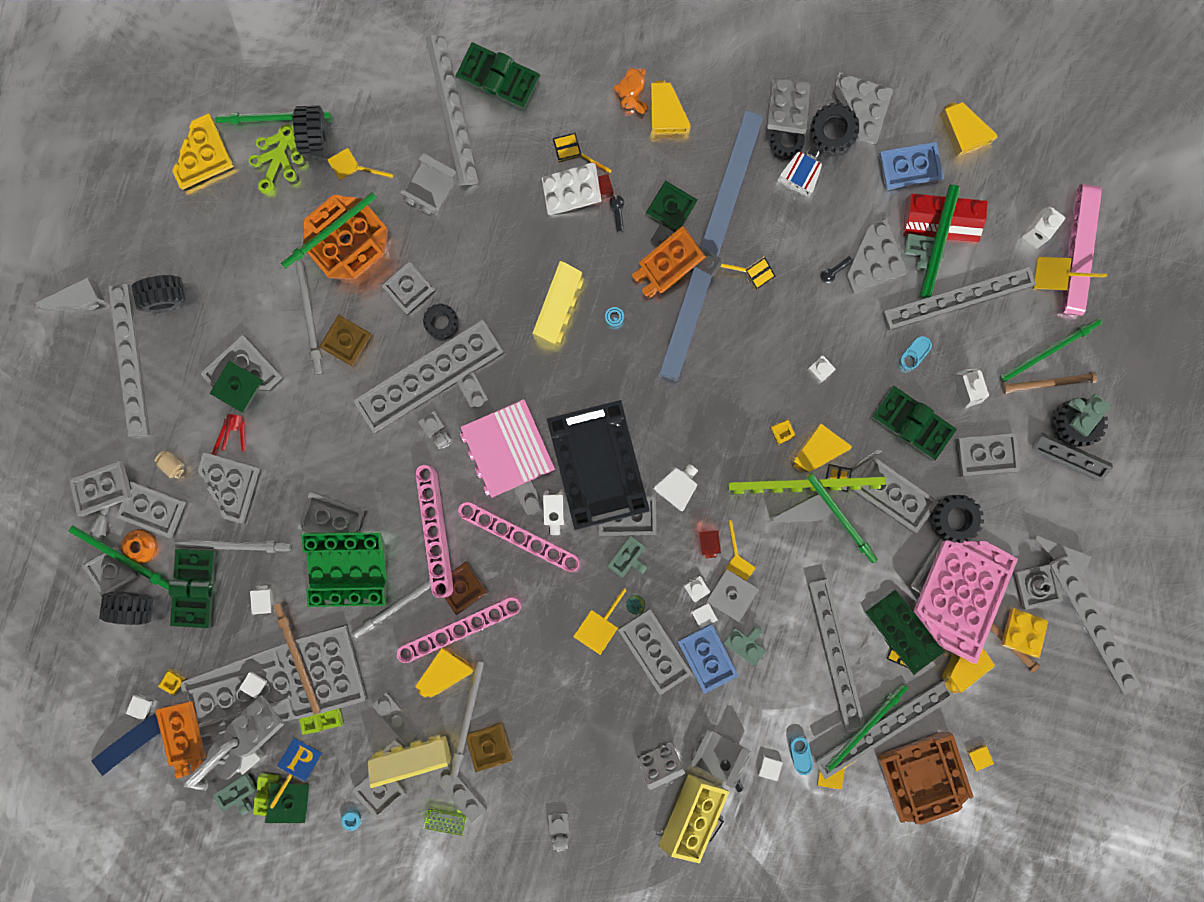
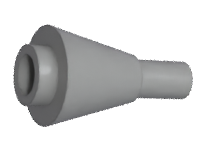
M110 507L101 509L99 514H97L87 529L90 532V536L99 539L102 536H106L107 514Z

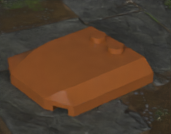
M951 732L929 736L887 751L878 758L901 823L906 821L923 825L958 812L963 808L962 804L968 798L972 799L974 797L954 735Z

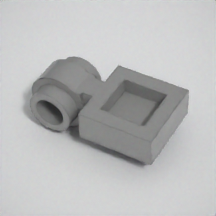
M435 411L419 421V424L429 438L436 435L433 442L438 449H444L450 445L449 442L452 440L447 432H440L445 426Z
M568 812L549 813L550 835L557 834L556 838H552L553 850H557V852L565 851V849H568V837H564L563 834L569 833Z

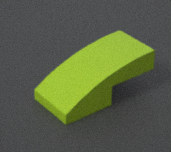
M340 708L317 715L313 714L310 717L299 718L302 735L344 725Z
M259 774L257 794L254 798V815H266L269 782H279V775Z

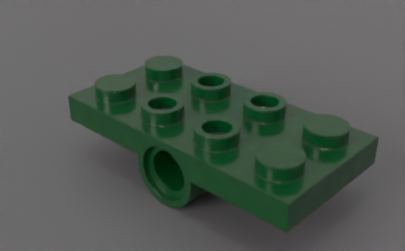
M471 42L455 75L457 79L525 110L541 77L539 73L514 62L510 56L501 52L495 53Z
M896 386L891 387L871 416V418L933 461H936L957 430L954 426L936 415L929 406L922 402H917Z
M175 549L174 573L169 583V596L172 597L170 626L211 628L216 551Z
M896 589L865 611L866 616L883 636L885 642L899 656L913 676L945 653V650L939 646Z

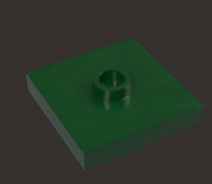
M665 180L646 211V215L676 232L683 226L698 199Z
M228 361L209 394L236 410L245 413L264 380L237 364Z
M269 782L265 823H305L309 783H288L274 808H270L283 783Z

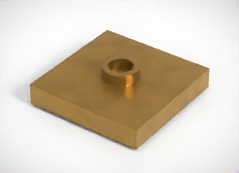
M338 314L319 348L353 367L372 334Z
M502 723L467 734L466 741L475 773L513 761Z

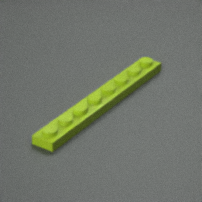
M886 477L818 479L823 487H830V491L842 490V486H849L850 490H861V486L869 485V489H881V485H886ZM809 480L729 483V490H733V494H745V490H752V493H764V489H772V493L783 492V488H791V492H803V488L809 487L811 491H816Z

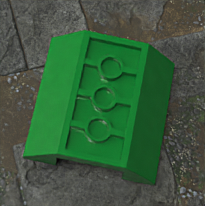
M381 531L301 534L303 553H307L309 584L306 588L307 607L385 606L387 569L385 542Z

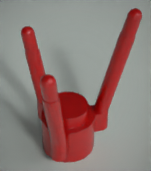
M227 414L211 453L212 455L216 454L224 433L221 451H225L230 431H238V428H240L241 451H245V422H242V416Z

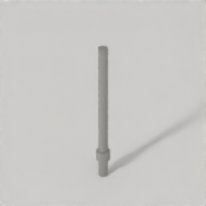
M303 261L296 262L311 349L309 352L310 360L313 361L315 374H322L320 361L322 356L321 350H318Z
M175 541L176 548L263 550L267 553L291 551V544L276 543V541H267V543Z
M430 578L374 617L364 620L362 625L351 631L352 635L356 638L365 631H370L376 627L375 624L430 588Z
M476 662L456 751L452 755L453 764L450 777H458L460 764L463 763V751L484 662Z

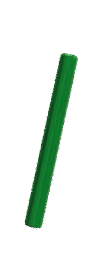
M950 184L948 187L920 296L923 298H929L932 295L960 191V186Z

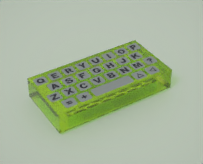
M429 808L425 829L463 836L466 816Z

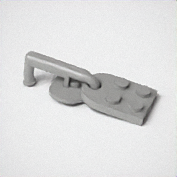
M258 696L228 725L224 739L218 740L209 749L207 759L184 780L183 784L185 787L206 791L208 782L205 779H201L211 769H214L221 779L231 778L241 768L242 758L256 752L284 725L264 696Z

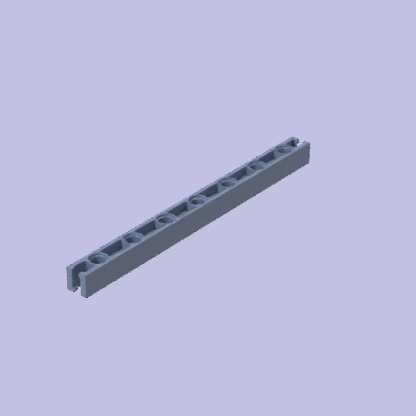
M746 110L701 245L702 248L716 256L719 255L764 117ZM696 267L693 269L659 373L661 376L676 381L679 378L712 277Z

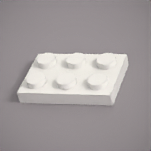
M594 163L542 177L548 215L602 202L596 164Z

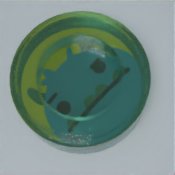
M639 595L630 596L626 602L627 610L635 615L642 613L645 609L644 599Z

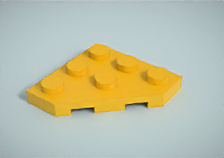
M210 113L191 121L188 136L184 139L179 152V159L173 167L172 172L182 190L234 167Z

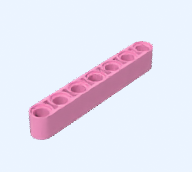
M1080 184L1077 189L1068 258H1072L1070 272L1091 273L1102 194L1101 186ZM1069 276L1068 288L1063 290L1062 313L1084 315L1087 306L1090 277Z
M421 465L416 470V482L431 591L434 596L443 598L452 594L453 581L438 473L431 466ZM428 469L430 476L425 479L423 473ZM431 488L433 494L430 498H427L426 491ZM431 507L435 509L433 517L429 516V509ZM434 526L438 529L436 536L431 534V529ZM436 545H438L441 549L439 555L434 554V548ZM439 564L443 566L441 575L436 571ZM441 584H444L446 587L444 594H441L439 591Z
M465 502L459 506L458 513L464 520L566 571L572 572L578 568L579 558L575 554L474 503ZM466 505L471 506L473 509L470 516H466L463 513V508ZM483 514H487L490 517V522L487 525H483L480 522V517ZM501 522L507 525V531L503 534L497 530V525ZM517 531H521L524 534L522 542H517L514 539V534ZM533 540L541 542L542 547L540 550L535 551L532 549L531 543ZM550 549L558 550L559 557L557 559H551L548 556ZM569 557L576 560V565L573 568H569L565 564L566 559Z
M514 596L506 598L408 642L398 649L397 658L402 663L411 662L509 618L520 611L521 601ZM509 601H515L518 608L511 611L508 609L507 604ZM490 610H499L500 617L496 619L492 618L490 616ZM473 617H480L482 625L475 626L472 622ZM459 624L464 627L465 631L463 634L456 633V625ZM442 632L446 634V642H440L438 640V633ZM422 640L428 642V650L421 649L420 642ZM404 648L411 651L410 658L403 656L402 650Z

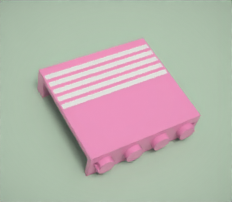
M524 399L461 427L462 432H460V436L464 443H468L470 448L467 450L471 460L475 459L478 466L475 467L476 473L479 478L483 477L485 482L482 485L486 495H490L491 498L555 471L552 460Z

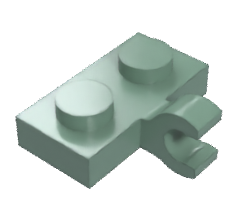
M914 234L907 235L904 254L919 256L916 270L924 271L927 269L928 258H930L935 238ZM944 247V250H943V254H942L941 260L944 258L945 247Z
M1093 394L1086 404L1078 397L1076 399L1072 398L1068 404L1079 413L1069 425L1086 437L1102 419L1111 405L1097 394Z
M630 536L608 567L622 578L631 566L643 574L648 567L638 561L637 558L646 547Z
M757 626L753 627L748 636L734 627L723 642L753 666H756L766 652L764 648L754 642L762 633L761 629Z
M245 774L215 793L213 797L222 812L236 804L240 814L243 816L253 809L245 797L257 789L249 775Z

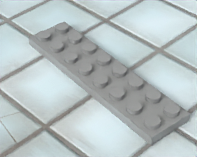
M481 320L354 399L353 402L372 432L376 433L504 352L484 320Z

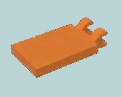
M682 226L639 262L641 268L635 271L632 277L639 283L643 282L646 277L648 278L650 284L645 286L642 292L645 296L651 298L656 294L657 290L660 293L667 290L705 259L706 256L686 227Z
M193 701L155 710L168 766L174 765L176 779L190 774L188 764H191V772H194L203 763L201 759L206 758Z

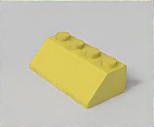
M559 262L532 333L535 339L556 346L557 342L561 343L564 335L562 331L563 325H567L570 320L571 314L568 312L571 306H575L578 296H575L577 288L581 290L584 282L582 272L565 262Z
M440 734L429 737V741L421 742V740L411 742L410 746L405 748L400 745L391 748V752L384 753V751L373 753V757L368 760L370 788L448 766L452 756L446 736L440 737Z
M688 774L658 846L671 857L700 863L730 791L703 778Z

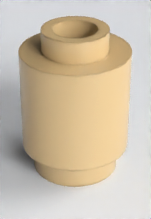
M164 450L154 460L157 463L156 466L169 478H178L184 472V464L171 452Z

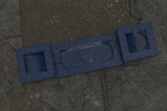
M155 714L151 715L91 760L102 776L161 733L157 716Z

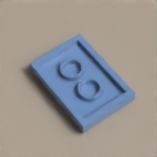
M937 142L881 151L879 153L886 190L937 182L944 179Z
M712 624L678 640L704 694L738 677Z

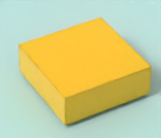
M788 419L770 427L778 444L796 437Z
M168 669L158 687L176 696L181 688V683L186 678Z
M986 745L967 752L975 771L994 764Z

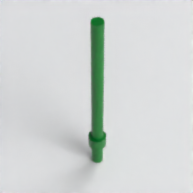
M323 111L325 119L331 118L330 111ZM237 112L230 113V115L215 116L216 123L231 124L293 120V112L239 114Z
M371 192L302 247H297L293 250V254L281 262L282 266L286 269L295 261L303 259L305 257L304 254L377 198L375 194Z
M1096 318L1088 324L1079 326L1075 332L1001 375V381L1003 383L1076 339L1087 336L1091 330L1102 324L1101 319Z
M812 472L809 473L806 478L856 542L859 551L862 554L864 553L871 563H875L878 559L871 551L869 543L862 539Z
M73 525L70 527L68 532L150 579L149 582L154 585L158 584L169 591L170 582L162 578L161 574L153 573Z
M902 683L894 693L888 695L887 701L825 766L828 771L831 772L892 706H896L900 701L899 698L908 690L905 684Z

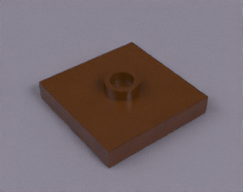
M465 561L451 571L453 592L450 596L444 598L455 615H459L488 594V591L469 563ZM441 584L439 586V590L442 594H444L446 591V587L444 584Z

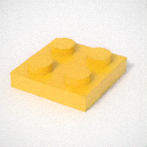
M1011 608L1001 645L1026 655L1040 658L1048 620Z

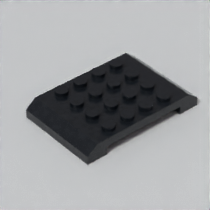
M621 400L547 418L575 531L650 512Z

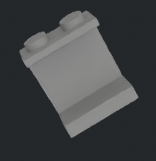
M422 153L419 159L421 164L406 191L402 189L400 193L404 197L403 200L413 206L415 203L420 206V210L424 213L436 215L458 175L455 170Z
M713 730L703 732L699 739L701 744L698 750L695 749L691 756L692 763L690 766L705 770L725 781V785L731 788L736 787L752 751ZM728 760L731 767L728 771H723L720 768L721 761Z

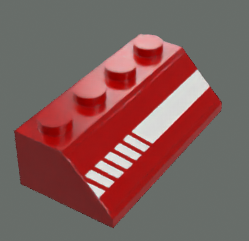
M911 193L906 198L903 236L914 234L935 238L946 197ZM957 198L946 240L979 243L987 218L988 201Z

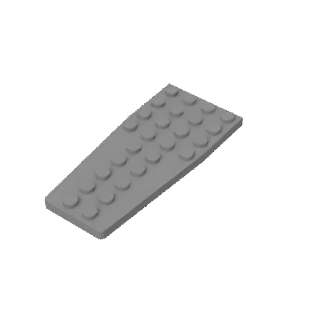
M347 625L294 640L319 704L320 713L367 700ZM287 643L181 683L185 702L193 701L201 738L225 733L228 725L255 700V698L239 689L250 671L267 681L260 695L267 699L282 722L313 716V711Z

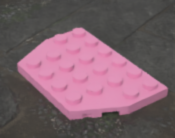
M942 541L913 610L939 646L973 664L978 662L1018 558L986 541H964V543Z

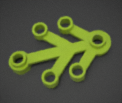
M284 124L279 128L277 134L268 138L259 137L256 140V145L261 150H266L269 145L279 142V145L276 149L262 155H251L249 157L250 165L255 168L272 159L265 178L261 179L258 183V189L265 195H270L275 190V185L272 181L280 162L285 171L284 177L287 181L292 182L297 178L285 153L287 145H289L292 152L291 159L295 164H301L304 161V156H301L298 161L295 160V156L300 154L295 144L293 125ZM289 130L290 135L285 136V131ZM261 141H265L264 146L259 145ZM254 158H258V162L256 164L252 163V160ZM292 172V173H293V177H292V178H288V177H287L288 173ZM268 183V187L264 189L262 187L263 184Z

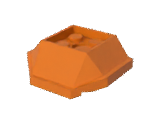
M332 195L304 219L303 245L360 202L362 198ZM367 205L307 253L329 279H356L385 254L388 228ZM344 236H351L348 243H342Z

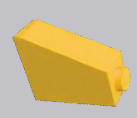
M664 80L651 83V134L689 133L690 122L671 83H666Z
M953 102L946 105L944 111L940 114L957 156L992 143L997 138V134L963 102L959 104Z
M818 424L791 462L795 464L793 467L799 472L803 473L805 471L808 473L847 452L852 446L824 425Z
M444 646L415 687L418 689L417 692L431 698L470 675L475 667Z
M984 648L981 651L978 662L974 664L953 653L942 678L949 691L952 693H962L995 667V664Z

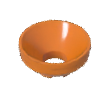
M136 529L129 532L121 543L122 554L138 564L147 563L153 559L158 548L155 536L144 529ZM134 541L139 542L141 546L140 551L137 553L131 550V544Z

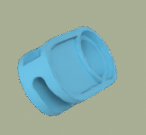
M923 336L916 338L899 358L900 366L905 370L916 368L931 350V341ZM906 356L913 357L914 364L912 366L905 364L904 359Z
M795 736L790 741L793 765L799 774L808 775L813 770L810 746L804 737ZM797 741H803L805 747L803 750L797 751L794 748V744Z

